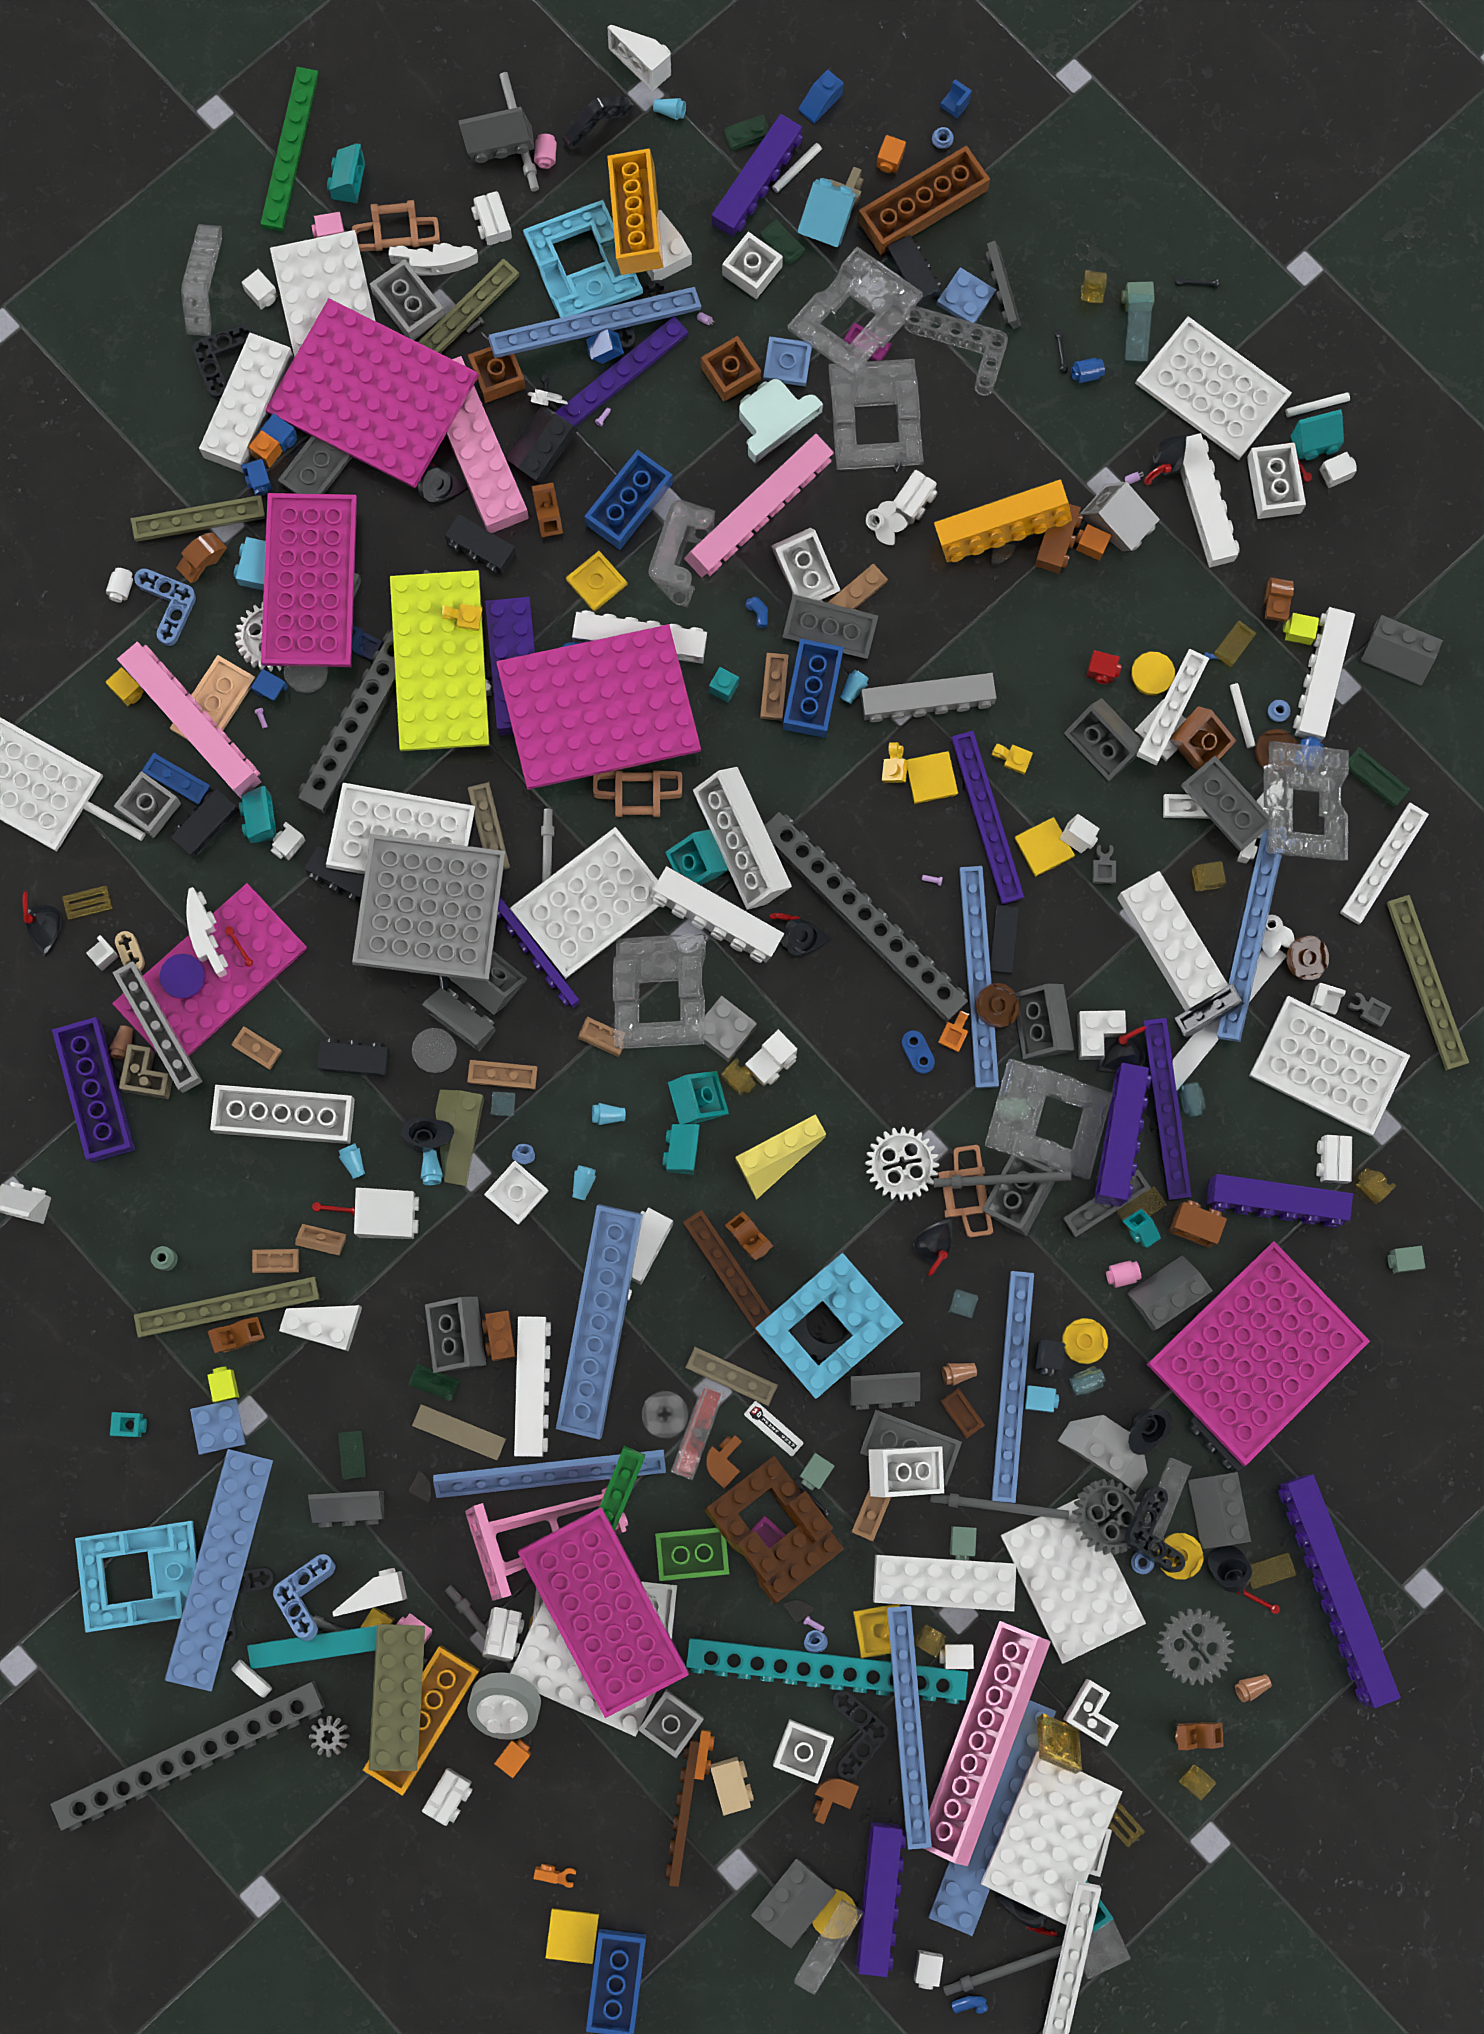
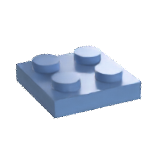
M959 268L938 299L937 305L973 327L995 295L996 289L964 269Z
M769 337L763 380L771 381L778 379L785 384L806 387L812 343Z
M237 1399L190 1409L199 1455L246 1445Z

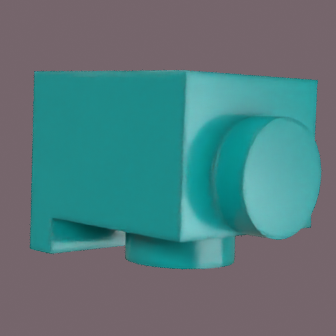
M1142 1208L1123 1220L1124 1224L1131 1230L1129 1233L1136 1243L1140 1241L1143 1247L1147 1248L1161 1239L1153 1219Z
M112 1412L110 1436L141 1437V1434L146 1432L147 1419H143V1414ZM129 1421L134 1422V1428L131 1430L127 1428Z

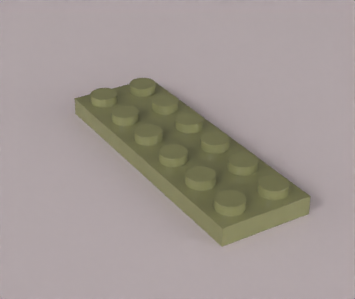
M377 1624L369 1770L417 1771L425 1638L424 1625Z

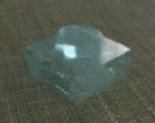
M493 1092L491 1115L514 1117L516 1093Z
M956 1289L949 1312L972 1318L978 1296Z

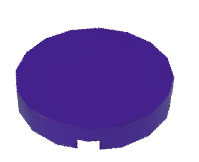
M177 954L167 959L162 965L159 974L163 989L169 995L178 999H187L195 996L200 992L205 983V969L201 962L187 954Z

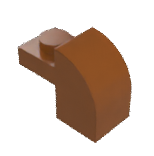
M554 483L532 486L541 537L563 533Z
M213 532L201 535L183 550L181 554L184 557L176 569L190 583H194L198 580L206 566L216 564L227 547Z
M1272 577L1268 580L1264 602L1267 604L1265 619L1288 621L1291 598L1294 591L1293 581Z
M743 1211L725 1225L743 1250L755 1261L759 1257L766 1255L768 1250L773 1247L770 1241L758 1230Z
M258 1317L244 1319L232 1325L208 1331L215 1353L233 1351L265 1339Z
M728 1436L719 1445L722 1448L720 1452L712 1446L707 1455L706 1464L708 1472L724 1489L740 1472L727 1460V1457L742 1442L736 1436L732 1439Z
M1222 1723L1178 1724L1175 1735L1178 1750L1224 1747Z
M839 1777L828 1778L821 1782L814 1792L815 1795L822 1797L821 1801H816L812 1811L815 1814V1821L824 1824L832 1802L850 1809L859 1788L858 1784Z

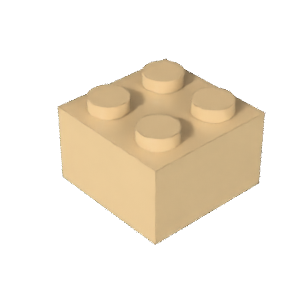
M733 1757L711 1764V1772L723 1815L751 1808L750 1801H753L754 1798L750 1784L745 1785L743 1778L747 1777L744 1762H739L738 1757Z

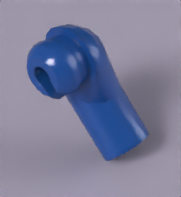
M758 597L747 599V609L754 610L757 613V627H767V606Z
M967 1996L952 2001V2008L955 2013L974 2007L978 2014L988 2010L987 2000L982 1996Z

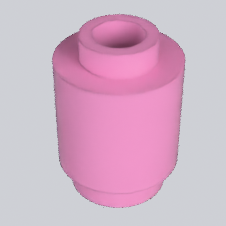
M540 134L535 141L534 162L540 168L547 169L555 164L557 143L553 135Z
M1126 1261L1109 1266V1271H1106V1277L1109 1285L1113 1284L1117 1288L1136 1283L1137 1280L1141 1279V1272L1137 1261Z

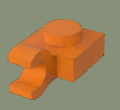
M960 1011L954 1024L947 1022L938 1043L959 1052L968 1033L967 1030L962 1028L969 1014Z
M542 1864L541 1867H536L533 1879L555 1884L559 1883L570 1888L573 1887L574 1883L568 1882L566 1875L569 1873L576 1875V1870L567 1868L560 1872L555 1870V1866Z

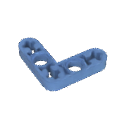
M140 569L134 577L138 588L170 601L157 629V638L164 646H172L177 642L195 603L196 594L189 585L149 569ZM148 575L149 580L154 582L155 585L153 586L149 582L142 584L141 577L145 578ZM169 583L171 584V589L167 593H162L159 591L160 585ZM176 587H178L179 593L185 594L188 591L190 598L183 600L181 595L175 593ZM179 610L182 612V617L180 620L174 621L170 617L171 613ZM167 622H169L171 625H173L170 630L172 637H167V639L165 640L162 634L168 633L170 626L169 624H167Z
M325 1554L315 1557L278 1583L273 1590V1596L292 1630L303 1641L312 1640L316 1636L318 1628L301 1597L329 1578L335 1571V1562ZM325 1562L326 1569L322 1570L321 1564ZM313 1569L315 1570V1573L317 1574L316 1577H315V1575L311 1572V1570H313ZM308 1574L310 1576L309 1582L305 1585H300V1578ZM285 1589L287 1590L288 1597L291 1599L290 1601H287L283 1597V1591ZM295 1606H300V1613L295 1617H291V1609ZM303 1621L308 1626L307 1633L303 1632L304 1628L302 1627L300 1622Z

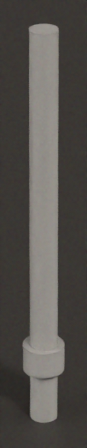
M503 72L499 76L508 109L517 108L508 73ZM528 151L525 154H521L524 163L522 168L525 177L528 178L531 191L539 190L536 178L537 170L535 164L532 163Z
M544 809L543 826H541V836H543L542 883L551 877L552 837L554 836V826H552L553 809Z

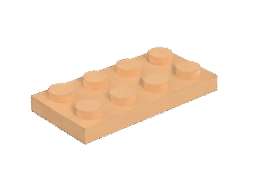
M217 655L191 696L217 724L214 728L219 726L223 731L251 689L256 678ZM173 723L170 727L171 731L188 740Z

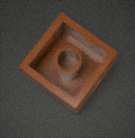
M738 336L701 357V368L723 402L761 380L760 368Z
M488 347L468 355L471 369L479 374L476 382L485 403L525 389L524 377L515 354L495 358L492 348Z
M1199 706L1170 737L1175 747L1190 765L1197 770L1214 756L1219 760L1236 742V739L1212 710Z
M1190 1200L1187 1203L1183 1202L1178 1205L1167 1232L1208 1248L1217 1245L1227 1218L1222 1217V1213L1217 1210L1209 1209V1211L1201 1209L1200 1204Z

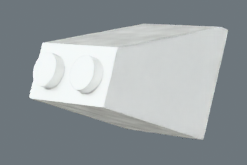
M356 1188L354 1234L359 1238L414 1239V1233H418V1220H415V1211H419V1197H415L414 1191Z

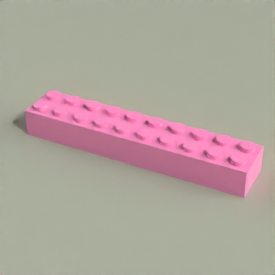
M999 1622L929 1809L932 1848L923 1849L956 1864L968 1866L1051 1641L1004 1622Z

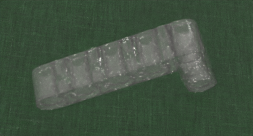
M198 224L181 291L187 335L210 336L211 334L208 292L222 241L221 226Z
M913 306L906 311L904 327L908 332L982 353L983 358L975 382V391L981 396H988L993 392L1008 342L1007 335L1004 332L921 307ZM916 317L919 321L912 322L909 319ZM936 323V324H938L940 327H939V328H932V327L930 326V324ZM957 329V330H959L961 333H960V334H953V333L951 332V330ZM977 335L981 340H974L972 336ZM998 341L1002 346H994L992 342ZM993 361L996 365L989 366L986 362ZM986 380L990 385L984 386L980 381Z

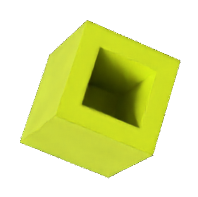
M1293 613L1289 620L1284 623L1283 632L1286 633L1285 640L1311 645L1316 638L1319 618Z
M227 1367L213 1369V1374L208 1375L213 1402L218 1403L239 1398L234 1370H227Z

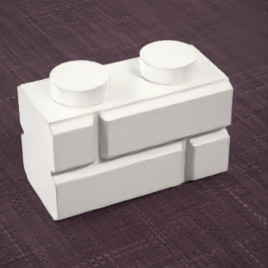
M496 191L486 196L482 195L474 198V207H471L474 219H479L481 226H478V231L481 239H486L487 245L511 239V229L499 193Z
M914 470L893 501L897 504L896 513L904 516L910 524H913L915 519L920 520L926 511L923 507L927 501L931 503L937 495V491H935L937 483L925 477L921 472Z
M1337 1135L1321 1137V1141L1317 1143V1153L1321 1154V1163L1317 1164V1176L1320 1177V1182L1350 1183L1352 1172V1137Z
M494 1607L491 1610L483 1657L510 1662L513 1660V1657H517L520 1643L516 1642L517 1636L522 1633L524 1627V1620H521V1612Z
M447 1768L422 1812L445 1826L449 1821L454 1823L461 1811L457 1809L461 1800L466 1802L473 1790L469 1787L472 1782L452 1769Z

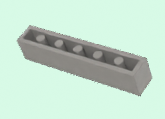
M993 673L861 689L860 697L864 721L880 722L883 718L889 717L892 720L904 718L905 715L921 717L925 716L928 712L944 714L952 709H957V711L961 712L976 706L979 709L989 708L996 701Z
M132 961L112 972L178 1090L184 1093L203 1082L138 966Z

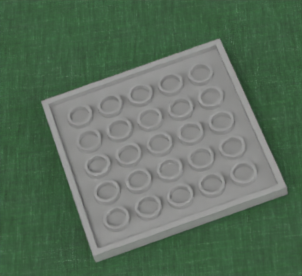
M371 834L352 965L488 982L505 851Z

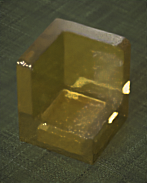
M1221 861L1195 865L1192 869L1196 891L1221 888L1226 883Z

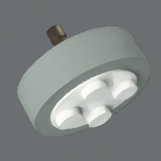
M492 1673L480 1678L474 1684L468 1703V1716L473 1725L486 1735L498 1739H517L529 1734L534 1729L539 1715L541 1698L537 1689L526 1679L510 1673Z

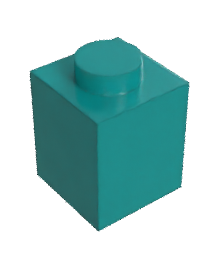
M719 667L709 685V693L728 703L739 685V677Z

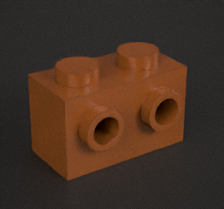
M502 1311L485 1314L486 1320H482L484 1334L488 1333L489 1342L485 1343L487 1356H492L493 1361L517 1358L510 1312Z

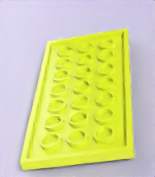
M479 571L390 576L400 751L490 746L482 615L479 631L458 628L456 620L442 618L443 606L452 607L459 610L460 604L481 607Z

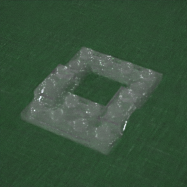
M856 247L842 263L837 278L825 291L816 293L787 327L793 334L854 376L879 346L883 348L910 318L909 312L922 299L923 293L859 247ZM849 296L876 314L850 345L821 325V322L830 312L834 314Z
M915 359L829 364L836 470L891 467L895 465H923L920 405ZM896 404L899 442L857 445L854 407Z
M1276 741L1269 743V765L1264 766L1263 810L1269 811L1268 853L1338 861L1348 860V814L1341 805V786L1348 775L1349 750ZM1293 790L1319 793V816L1324 817V835L1292 832Z
M703 933L616 939V957H614L613 1001L615 1002L614 1047L616 1049L704 1044L705 998L702 987V966L705 960V935ZM679 981L678 997L681 999L680 1021L639 1023V983Z
M1008 1059L985 1146L1038 1161L1044 1166L1062 1172L1071 1171V1175L1083 1179H1090L1113 1093L1076 1081L1075 1078L1037 1065L1032 1066L1014 1059ZM1046 1096L1083 1108L1072 1150L1059 1146L1058 1143L1035 1136Z

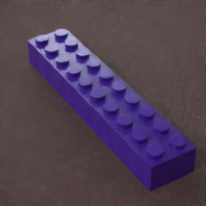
M1314 1474L1302 1475L1278 1484L1280 1490H1278L1282 1503H1286L1289 1512H1286L1287 1518L1297 1531V1534H1295L1296 1541L1299 1547H1303L1306 1556H1303L1307 1568L1312 1570L1315 1577L1312 1578L1313 1585L1316 1591H1320L1322 1595V1608L1326 1614L1329 1613L1332 1622L1329 1623L1330 1629L1334 1636H1338L1340 1642L1338 1645L1339 1652L1348 1662V1675L1352 1681L1355 1680L1358 1689L1355 1692L1359 1702H1363L1366 1706L1377 1708L1400 1699V1694Z

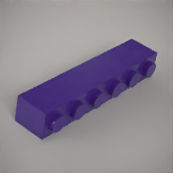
M782 114L779 115L713 212L712 225L734 237L737 231H742L746 224L745 219L749 214L752 215L758 205L757 202L760 197L764 198L767 194L770 182L778 178L781 166L789 162L793 148H798L803 140L802 126Z

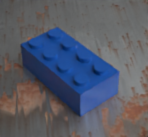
M637 449L584 516L585 525L621 550L673 484L672 474Z
M800 639L783 730L826 738L844 647Z
M599 1929L586 2032L634 2034L646 1942L645 1934Z

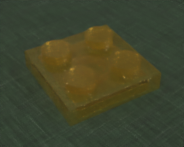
M1045 1714L1037 1717L1039 1759L1074 1774L1080 1772L1082 1764L1079 1729Z

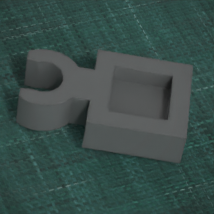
M1101 845L1097 846L1096 855L1099 860L1093 861L1092 884L1116 883V861H1110L1114 851L1112 845L1108 847L1107 854L1101 852Z
M1355 993L1353 997L1359 1000V1005L1350 1003L1348 1008L1353 1011H1362L1360 1018L1381 1028L1392 1007L1373 997L1367 1002L1362 994Z

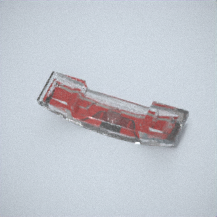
M702 1385L672 1467V1473L693 1480L724 1392Z

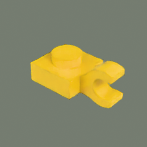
M460 604V608L457 610L452 607L443 606L442 618L456 620L458 628L479 631L482 607Z
M898 742L889 743L890 759H884L882 781L885 783L906 782L908 761L902 759L903 746H899Z
M996 744L992 752V756L1006 760L1003 767L1023 775L1033 754L1015 745H1012L1011 749L1008 750L1000 744Z

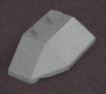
M1104 1415L1069 1422L1058 1439V1442L1117 1481L1122 1482L1123 1485L1129 1487L1134 1492L1137 1491L1148 1473L1145 1455H1137L1129 1447L1130 1432Z

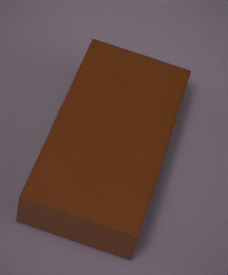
M959 1388L940 1400V1403L966 1439L985 1426Z

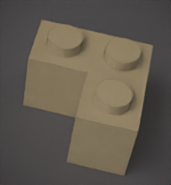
M128 1044L119 1086L120 1090L126 1093L169 1100L173 1079L168 1073L152 1071L155 1056L154 1050L149 1047Z

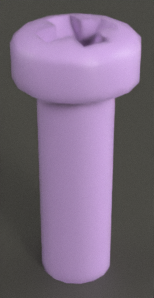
M606 408L599 419L595 420V423L598 426H602L603 421L611 410Z
M259 708L255 710V714L258 715L261 726L264 729L268 726L263 715L264 710Z
M922 876L924 881L938 883L939 886L942 884V877Z
M806 1616L803 1624H808L820 1632L824 1630L822 1625L811 1620L809 1616Z

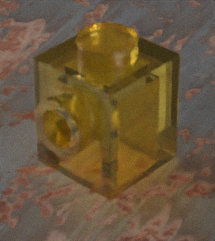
M1085 270L1081 300L1091 303H1103L1107 273Z

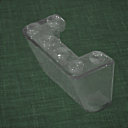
M678 500L672 503L669 508L648 573L671 602L688 608L695 587L691 586V573L679 565L687 542L698 545L702 541L695 537V532L698 529H704L708 535L715 529V510Z

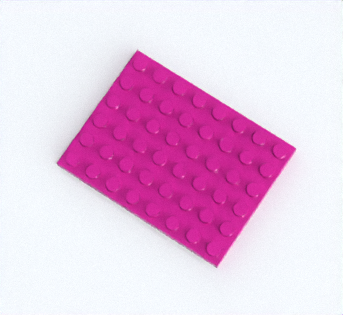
M328 298L265 411L270 415L276 414L291 426L416 488L479 374Z
M669 624L496 661L527 790L701 752Z
M1273 1241L1147 1365L1243 1466H1246L1370 1341Z

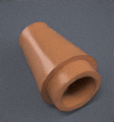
M120 1026L109 1047L110 1057L125 1061L128 1044L132 1045V1028Z
M947 1363L946 1366L941 1368V1373L945 1385L950 1384L953 1386L977 1376V1369L974 1363Z
M1264 1674L1240 1680L1239 1684L1235 1685V1690L1242 1702H1251L1268 1690V1688H1271L1272 1684L1269 1677Z

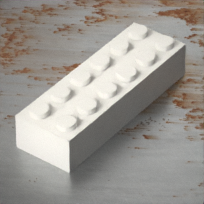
M249 333L199 447L203 458L243 472L241 465L248 463L251 457L249 445L266 423L269 416L265 411L294 358L290 347Z
M738 767L719 770L696 787L693 792L746 909L766 905L791 888V883Z
M667 866L649 896L653 898L652 902L663 908L664 906L671 908L672 913L677 917L683 919L685 916L692 920L691 924L701 930L706 928L711 931V936L720 941L723 939L731 943L730 946L739 952L744 950L750 953L749 957L759 963L762 961L766 963L771 958L784 935L781 931Z
M1160 871L1120 893L1117 899L1185 1012L1229 986Z
M215 1085L210 1130L218 1134L350 1144L355 1099L349 1095Z
M875 1555L873 1602L1014 1611L1016 1564Z

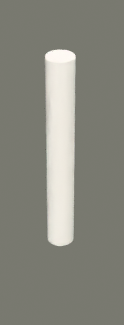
M815 143L772 186V189L778 193L822 150L821 146Z
M1347 392L1287 408L1285 410L1286 416L1291 417L1350 401V396Z
M1238 683L1232 684L1230 689L1247 748H1253L1256 745Z
M89 801L85 803L83 809L140 841L144 839L146 833Z

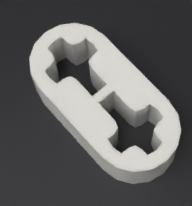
M238 1660L231 1668L242 1681L261 1697L265 1698L272 1690V1687L242 1660Z

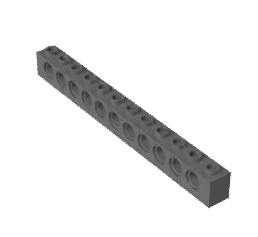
M425 570L423 574H430L431 572ZM393 628L391 632L387 631L383 638L384 645L381 650L375 652L371 668L365 670L360 688H356L353 691L351 704L343 709L340 716L342 720L338 726H334L330 733L331 740L328 745L322 747L319 753L320 759L317 765H312L307 783H303L299 788L298 798L300 802L324 815L396 687L395 657L389 656V652L394 649ZM382 668L389 669L388 674L385 676L379 675L378 672ZM371 687L379 688L376 694H368V690ZM361 706L368 707L367 712L364 714L357 713V710ZM350 725L358 726L357 730L353 733L346 731ZM339 744L347 745L346 750L343 752H337L336 747ZM335 763L336 768L333 771H326V765ZM318 782L326 783L322 790H315L314 788Z
M778 812L765 825L776 852L946 1023L949 1022L968 1002L965 992L959 987L955 988L950 983L951 979L943 971L939 972L934 967V961L927 955L924 957L918 951L920 949L918 945L911 939L908 941L903 936L904 932L896 924L892 925L887 920L888 916L880 908L876 909L871 904V898L864 892L861 894L855 888L857 886L855 882L849 877L845 878L840 873L841 869L833 861L829 862L824 857V851L817 845L814 847L809 842L810 838L802 830L798 831L793 826L794 822L788 815L785 814L783 816ZM783 833H789L793 839L789 842H784L780 836ZM802 848L808 852V855L801 858L797 856L796 851ZM819 864L824 870L821 873H815L811 867ZM829 880H836L839 883V887L831 889L828 887L827 882ZM850 895L855 899V902L851 905L845 904L843 897ZM861 911H867L871 918L862 920L858 914ZM876 927H883L886 930V934L878 936L875 934L874 929ZM897 942L901 945L902 950L894 952L891 950L890 944ZM914 958L918 965L915 968H910L906 965V960ZM923 974H930L933 977V982L930 984L924 983L921 976ZM942 989L946 990L949 993V998L945 1000L940 999L937 992Z
M315 1681L50 1805L60 1829L68 1828L69 1831H73L83 1826L81 1821L89 1817L91 1821L105 1816L103 1811L112 1807L113 1811L126 1806L125 1801L132 1797L137 1801L147 1796V1790L156 1787L157 1791L170 1785V1779L177 1777L178 1780H182L192 1775L190 1770L198 1766L200 1770L214 1765L212 1760L221 1756L222 1760L235 1755L234 1750L241 1746L246 1750L256 1745V1739L264 1736L265 1740L279 1734L277 1729L286 1726L287 1730L299 1725V1719L305 1716L310 1720L322 1714L320 1709L326 1706ZM295 1700L303 1703L304 1709L302 1713H296L293 1710L292 1704ZM273 1710H277L282 1714L280 1723L272 1721L271 1713ZM252 1720L258 1721L261 1728L258 1733L251 1732L249 1728ZM231 1730L236 1731L239 1735L237 1743H231L228 1740V1733ZM208 1741L216 1743L217 1751L215 1753L207 1751L206 1744ZM186 1751H192L195 1754L193 1764L186 1762L184 1758ZM165 1761L173 1764L174 1769L171 1774L163 1770ZM143 1771L151 1774L152 1780L150 1784L142 1781L141 1774ZM122 1781L127 1782L130 1786L128 1794H123L119 1789ZM99 1792L107 1794L108 1801L106 1804H101L98 1801ZM78 1802L85 1804L86 1812L84 1814L77 1812L76 1804Z

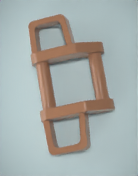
M408 200L407 203L380 206L378 204H371L373 222L352 226L356 237L360 231L374 229L375 243L358 244L360 252L383 251V248L396 246H413L415 248L440 242L438 219L436 217H416L414 200ZM409 212L411 237L382 240L379 215ZM433 224L435 226L434 237L418 238L417 225Z
M622 770L601 773L593 775V794L598 799H614L616 817H622V815H653V817H660V799L682 797V773L653 770V772H622ZM660 778L677 779L678 790L660 792ZM615 779V792L599 791L598 780ZM622 781H653V806H622Z
M971 1145L955 1148L953 1151L954 1170L938 1173L939 1178H952V1175H961V1177L983 1176L985 1169L982 1167L979 1146ZM973 1150L976 1154L977 1167L958 1170V1153ZM976 1185L979 1206L955 1209L952 1187H943L946 1204L945 1218L961 1217L969 1238L991 1235L993 1233L991 1216L986 1213L987 1231L972 1232L966 1217L984 1213L982 1209L987 1201L985 1185Z

